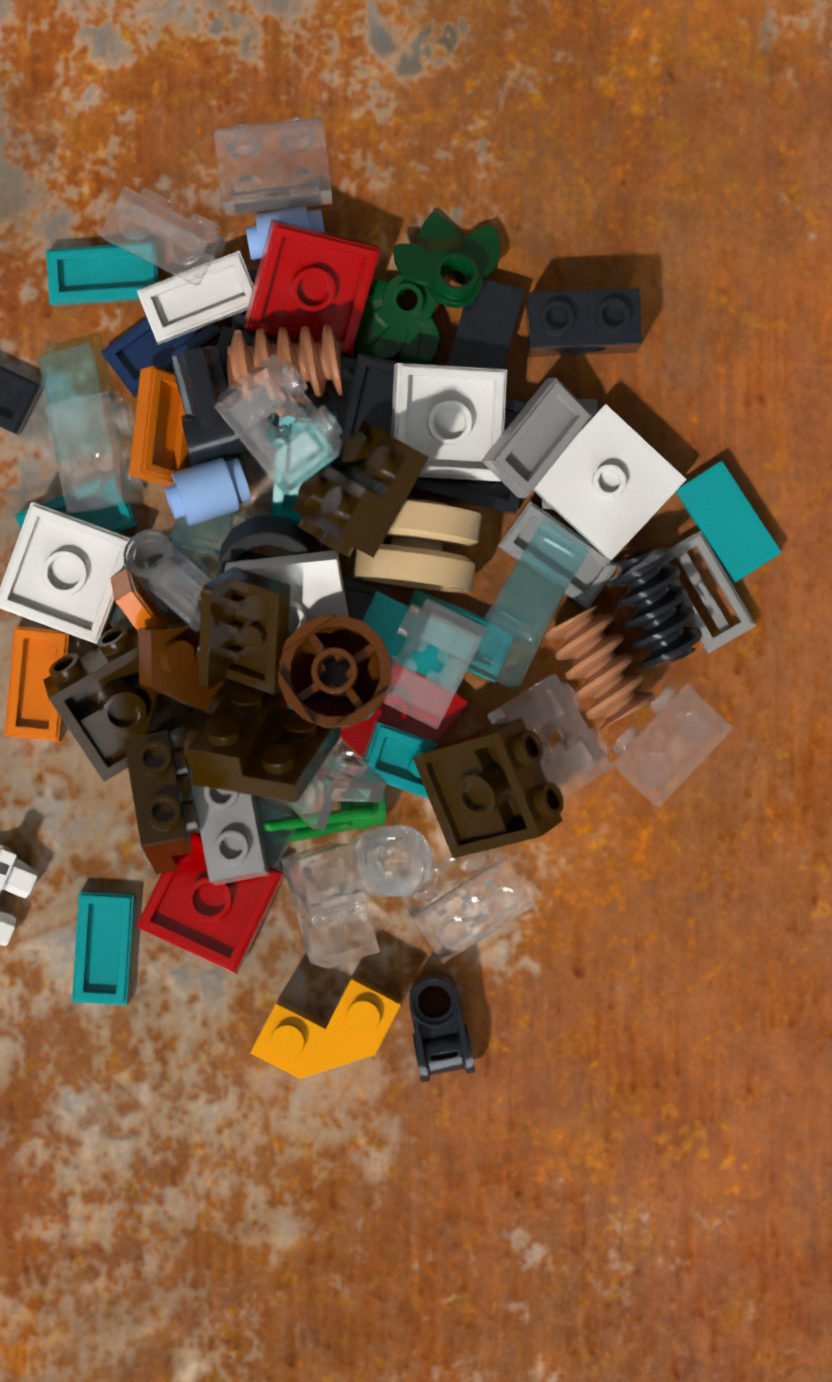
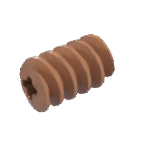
M324 325L318 342L314 341L308 326L301 327L297 343H292L285 327L279 328L274 344L269 343L263 328L257 329L252 345H247L241 330L234 331L231 344L227 347L228 384L231 401L235 400L239 385H243L249 400H256L262 384H265L272 399H279L283 384L286 382L295 398H301L306 381H310L317 397L324 395L328 380H332L338 395H342L340 342L336 339L330 325Z
M595 606L550 629L545 633V638L547 641L565 640L564 645L555 653L557 661L575 659L576 662L565 673L567 680L585 679L586 682L575 695L578 700L595 698L596 702L585 715L588 719L605 717L606 722L600 728L602 729L650 704L655 696L651 691L635 693L634 689L642 682L645 676L642 672L625 674L624 669L635 657L631 652L614 653L615 648L623 641L624 636L622 633L604 634L603 631L613 621L614 617L612 613L595 615L593 612L597 607Z

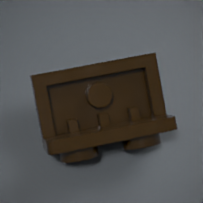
M233 566L202 587L198 599V611L201 614L200 642L196 652V660L199 664V686L212 689L228 678L273 695L281 690L278 683V670L280 671L279 661L283 654L282 649L289 638L291 585Z

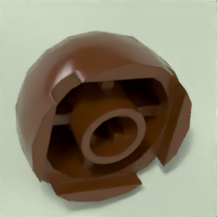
M321 615L302 623L286 640L282 649L283 654L279 661L278 683L287 704L304 720L324 728H349L368 720L384 704L392 685V659L384 640L367 623L346 615Z

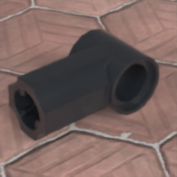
M218 346L194 348L172 356L177 388L185 415L181 416L182 425L192 463L196 464L247 451L239 411L236 403H232L230 400Z

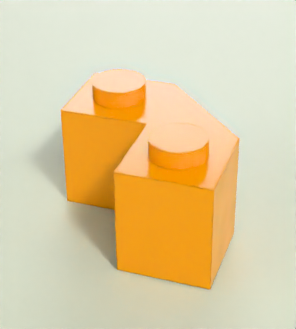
M353 974L328 1023L278 998L250 1054L299 1079L373 1056L377 1053L401 1006V999Z

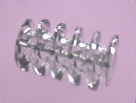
M400 824L369 828L357 835L349 846L345 874L352 886L363 894L376 897L412 895L423 886L430 876L433 865L432 849L425 836L413 827ZM392 857L393 862L388 863L385 867V860Z

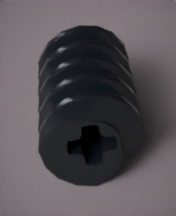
M653 545L642 548L606 564L607 566L619 565L621 569L619 573L608 581L609 585L627 586L628 592L616 601L617 607H634L636 610L632 616L623 622L625 628L642 627L643 633L631 642L632 648H649L651 654L638 663L640 669L654 668L684 658L696 651L697 648L691 647L702 638V632L699 628L684 627L694 618V610L691 607H675L686 598L688 593L683 586H668L680 575L677 566L661 565L673 553L669 545Z

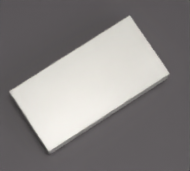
M237 251L140 289L137 293L158 345L246 311L252 294L253 283L240 251Z

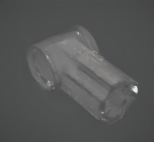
M148 529L134 535L124 549L125 565L151 596L160 599L194 631L200 630L201 614L198 611V599L202 587L212 579L178 551L164 533Z

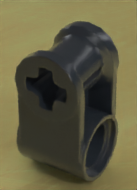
M429 971L419 975L413 981L409 990V1005L415 1033L412 1036L421 1083L430 1081L431 1075L464 1069L467 1074L476 1073L467 1024L463 1022L458 990L454 981L448 975L439 971ZM440 986L449 993L450 1000L443 1010L428 1012L419 1005L418 997L426 987Z

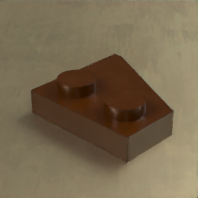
M200 621L138 628L140 685L160 694L171 696L177 702L208 713L212 697L215 694L226 695L234 682H239L226 678L212 689L199 686V664L196 660V652L200 642Z

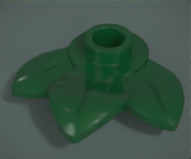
M431 213L419 230L417 244L406 243L393 246V257L398 271L407 280L428 287L429 293L437 302L452 308L468 306L479 297L483 278L498 267L501 256L500 240L494 226L481 227L464 238L462 234L437 213ZM456 281L462 286H452L446 282Z
M402 274L395 276L390 282L372 279L354 343L356 360L358 353L386 360L392 359L398 354L406 364L431 365L440 347L441 333L433 318L438 308V302L431 296L428 287L413 283ZM408 289L413 290L418 298L417 305L412 310H407L401 300L403 293Z

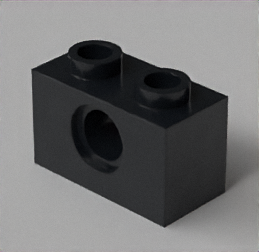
M639 288L528 292L525 305L528 357L637 353L642 344Z

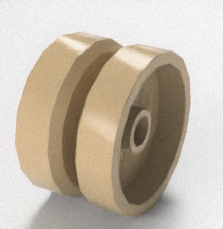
M406 498L384 538L391 540L390 545L381 544L374 558L355 548L351 577L400 587L472 593L476 565L465 556L443 552V547L469 548L478 544L482 515L471 510L448 506L441 502Z

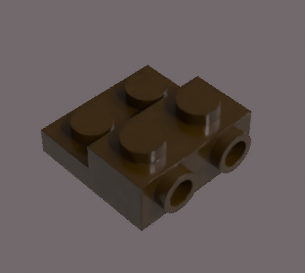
M363 421L358 432L354 433L346 442L342 453L343 459L337 469L319 460L314 471L305 477L299 487L298 500L293 510L302 515L297 526L319 538L320 542L348 557H350L353 549L356 548L374 558L429 457Z
M123 625L106 631L97 641L98 648L79 658L77 654L71 653L59 658L50 667V676L43 679L49 700L103 781L128 768L123 739L168 730L174 742L186 735L191 727H199L190 707L177 702L171 696L160 694L139 684L138 631L135 627L127 630Z
M234 682L226 695L215 694L212 697L208 707V720L202 728L191 727L184 741V756L190 762L193 785L298 803L341 737V728H324L304 720L294 710L288 709L282 690L273 695L251 686Z
M522 718L479 729L465 738L423 749L412 756L453 859L541 837L563 821L560 815L564 806L561 790L555 783L547 782L540 764L543 756L542 742L534 731L526 729Z
M168 730L125 738L123 740L141 848L156 874L178 870L176 855L193 852L190 834L200 833L194 800L184 801L181 781L190 779V768L188 760L184 756V746L175 748Z

